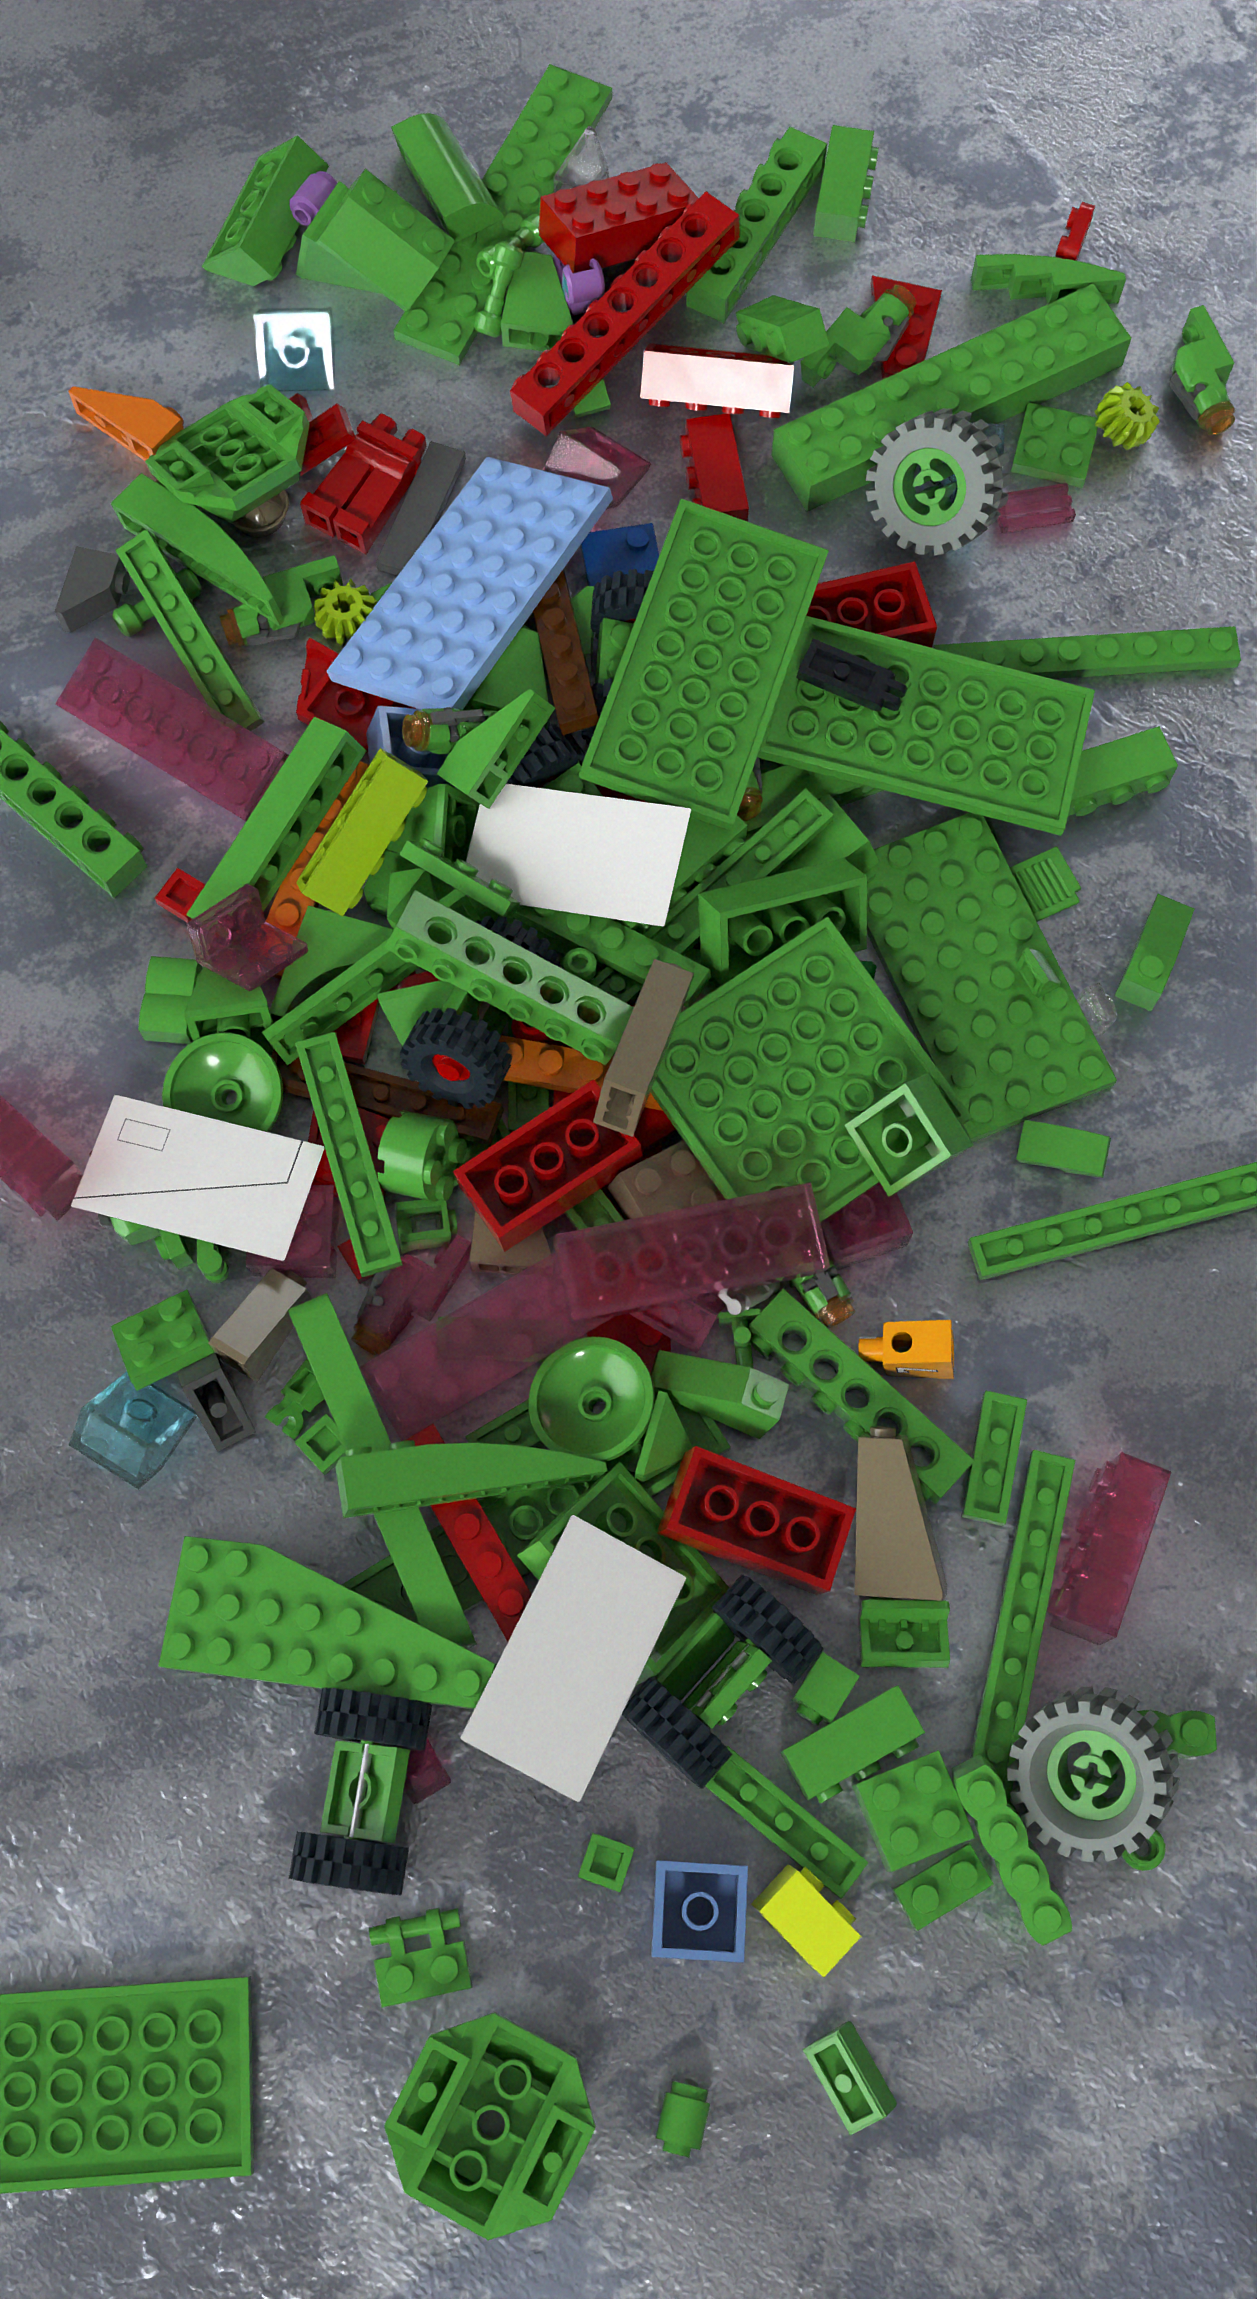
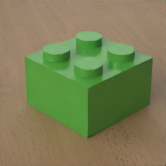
M939 1750L851 1785L886 1872H893L975 1838Z

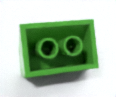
M366 168L350 186L317 240L320 246L404 311H408L437 272L455 242L452 237Z

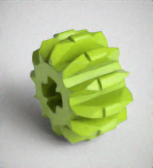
M1128 382L1122 386L1116 385L1113 389L1111 388L1103 396L1102 401L1094 411L1098 417L1095 425L1104 431L1102 438L1109 437L1112 440L1113 447L1122 445L1125 450L1135 446L1139 447L1149 440L1160 422L1156 416L1159 407L1150 402L1152 395L1146 396L1143 394L1141 386L1133 389Z
M352 579L349 580L346 586H341L335 580L333 584L334 589L332 590L322 587L320 592L321 598L314 600L316 627L322 630L323 636L327 641L336 637V641L340 646L343 645L346 639H351L377 604L376 599L370 596L369 589L366 588L365 584L356 588L355 582Z

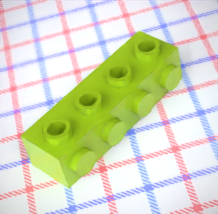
M380 747L298 878L296 884L301 893L342 917L348 908L353 909L362 897V886L368 876L375 875L382 866L385 849L391 841L395 842L404 831L406 825L404 819L412 807L417 808L425 798L427 793V787L425 786L428 780L423 774Z

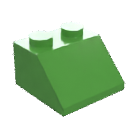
M929 1073L904 1083L844 1125L888 1197L923 1178L973 1146L970 1138Z

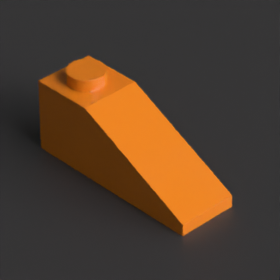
M72 386L68 391L76 414L144 461L151 455H155L158 448L164 442L184 429V420L176 410L171 407L165 408L153 399Z

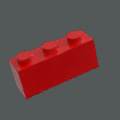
M725 413L686 419L685 435L679 436L682 458L688 457L690 466L686 467V481L688 490H695L696 498L692 499V502L748 522L749 505L730 414Z

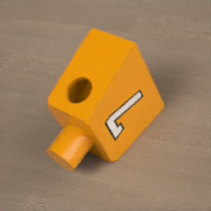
M952 1320L883 1323V1337H859V1357L865 1362H883L887 1376L954 1379V1334ZM900 1347H910L906 1352H897Z

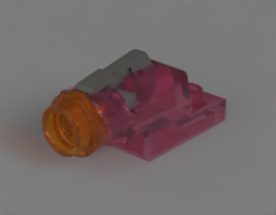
M458 1234L451 1244L445 1242L434 1259V1264L437 1265L435 1269L410 1254H406L401 1257L403 1266L375 1273L357 1314L358 1320L353 1327L355 1333L351 1340L362 1349L379 1357L384 1349L389 1350L396 1337L413 1320L412 1312L430 1322L469 1262L472 1243Z

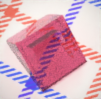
M428 1738L425 1751L408 1749L410 1753L404 1792L413 1804L420 1803L451 1783L446 1769Z

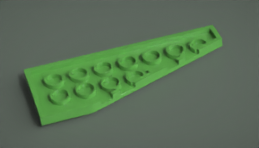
M184 1536L158 1667L318 1689H348L407 1698L424 1703L475 1709L497 1664L267 1546Z

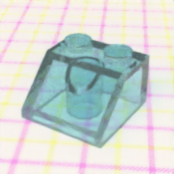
M332 307L259 309L254 314L260 388L271 384L278 391L334 390L335 341Z
M125 1372L81 1408L69 1446L139 1490L164 1467L195 1421L197 1414L194 1409L154 1384H150L137 1391L130 1381L128 1373Z

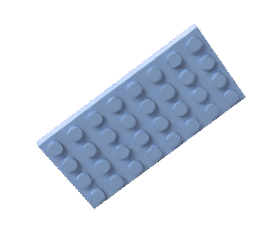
M486 457L375 605L374 610L366 617V621H363L327 669L331 681L420 710L424 708L446 707L463 710L613 500L610 488Z

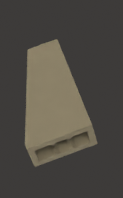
M657 959L653 960L604 1078L593 1123L631 1137L634 1136L687 998L694 973L686 971L673 963H665Z
M870 1427V1434L864 1433L858 1437L855 1595L943 1601L947 1595V1582L907 1435H896V1428Z

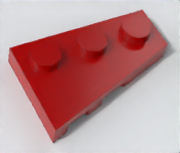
M872 275L871 293L874 303L882 294H891L907 306L910 319L908 327L888 360L880 361L882 380L925 361L942 290Z

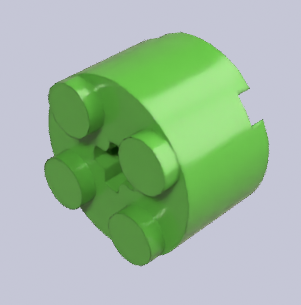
M405 1110L400 1111L402 1116L400 1118L393 1116L389 1120L380 1141L378 1160L385 1161V1173L377 1172L380 1186L386 1192L433 1202L449 1200L454 1187L453 1171L456 1169L457 1163L460 1164L465 1158L466 1141L459 1138L457 1127L450 1119Z

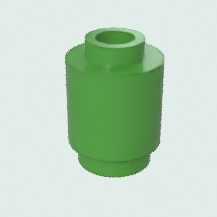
M672 2081L670 2093L665 2092L655 2137L664 2141L662 2151L690 2157L691 2148L701 2150L710 2103H706L708 2090Z

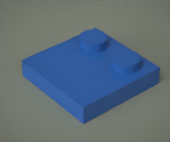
M653 523L589 532L580 545L588 586H595L597 582L601 583V578L606 575L613 578V572L621 571L623 574H628L629 569H637L639 574H645V570L654 571L659 558Z

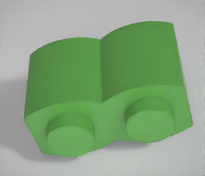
M151 956L146 975L145 994L141 1004L138 1029L145 1041L181 1044L193 1042L185 1019V1009L203 969L199 960Z
M1141 1710L1137 1712L1144 1717L1149 1710ZM1193 1710L1171 1715L1153 1711L1160 1718L1153 1725L1156 1732L1159 1734L1167 1729L1173 1739L1172 1743L1167 1747L1168 1754L1177 1753L1178 1758L1183 1759L1207 1755L1217 1750L1215 1717Z

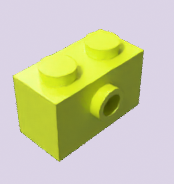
M787 1864L751 1905L824 1978L860 1939L859 1933L851 1926L856 1918L837 1899L831 1905L819 1893L825 1886L810 1870L804 1867L799 1872Z

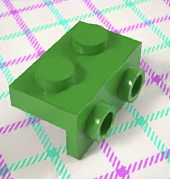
M872 1597L869 1600H863L858 1616L861 1667L948 1668L950 1664L947 1624L950 1612L949 1601L894 1600L890 1597Z

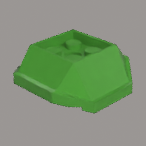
M271 384L259 388L254 394L243 395L225 403L178 432L168 441L164 442L158 448L156 454L151 455L145 462L151 474L182 503L198 505L227 522L233 523L300 480V471L302 469L310 424L302 409Z
M493 2012L436 2032L428 2037L384 2128L391 2145L404 2193L484 2239L491 2240L530 2226L552 2221L596 2129L577 2057L502 2015ZM487 2110L499 2112L505 2121L504 2131L496 2136L486 2135L479 2125V2118L483 2112Z

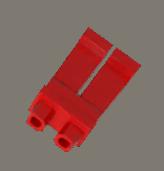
M380 413L370 424L363 420L356 428L358 433L355 435L356 440L348 444L345 453L315 492L312 494L308 491L300 501L306 524L333 538L337 535L339 541L366 555L410 486L421 464V457L427 447L424 434L414 429H409L402 440L394 437L398 431L397 424L392 418L383 413ZM319 516L324 518L326 522L322 521Z

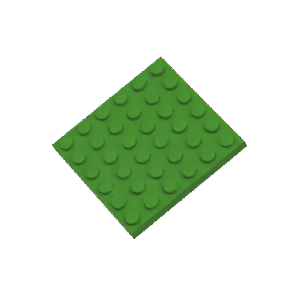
M828 916L682 1011L650 1091L767 1259L879 1183L844 1125L898 1087L929 1073L961 1126L973 1118Z

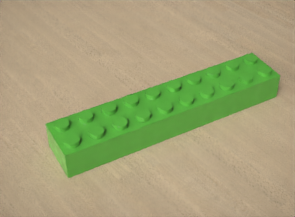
M1093 283L774 429L771 456L806 512L873 482L866 481L867 470L877 465L876 462L870 459L874 450L884 446L880 441L888 433L896 430L895 427L931 410L934 413L942 408L953 409L952 415L962 410L972 414L969 422L974 423L982 419L990 428L1026 411L1028 402L1039 405L1123 366L1132 338Z

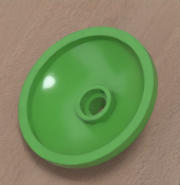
M215 1033L193 1041L175 1057L165 1076L162 1101L164 1107L270 1132L281 1111L283 1083L274 1059L258 1043L238 1034ZM235 1091L237 1099L233 1104L228 1105L226 1101L227 1095Z
M604 1337L576 1339L555 1350L539 1367L529 1392V1415L537 1436L550 1450L607 1462L629 1451L646 1432L655 1405L654 1383L645 1363L625 1344ZM599 1401H604V1410L597 1414L593 1413V1406Z

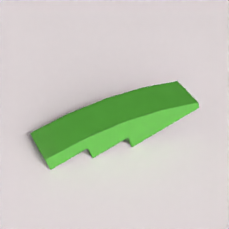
M1023 254L976 255L971 275L973 291L1008 288L1010 300L1046 297L1047 304L1093 283L1108 304L1119 303L1126 281L1125 273L1094 264L1051 256Z

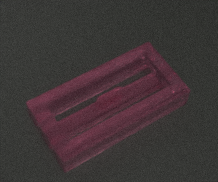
M1063 483L1007 492L1009 497L1006 505L997 510L1001 513L998 518L1001 534L1074 522L1076 513L1075 509L1071 508L1072 499L1071 496H1068V484ZM1062 508L1060 511L1039 514L1040 511ZM1025 513L1026 515H1029L1010 519L1006 518V516L1019 515Z

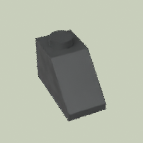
M76 546L54 611L64 632L71 633L118 607L121 595L126 594L129 589L130 574L126 571L123 562L117 554Z
M216 1353L177 1371L181 1387L217 1452L256 1432L228 1372Z

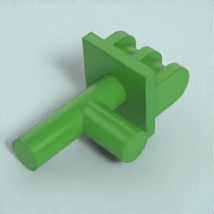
M749 1308L738 1315H732L728 1310L727 1312L718 1313L719 1327L732 1325L736 1365L754 1368L749 1323L758 1315H761L760 1308Z

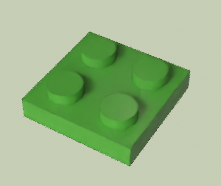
M1028 402L1011 472L1083 488L1098 427L1095 423L1098 418Z
M188 1290L169 1297L111 1326L130 1381L137 1391L215 1353L208 1344L210 1341Z

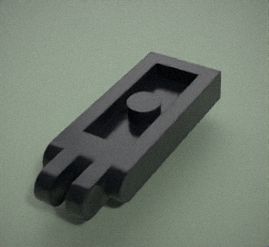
M814 638L796 677L799 680L873 711H881L882 707L898 711L902 703L900 698H903L908 690L906 685L895 680L896 675L894 672Z

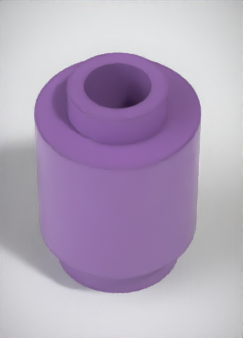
M318 171L316 174L309 175L290 199L289 206L293 217L300 224L309 226L337 185V181L330 174Z

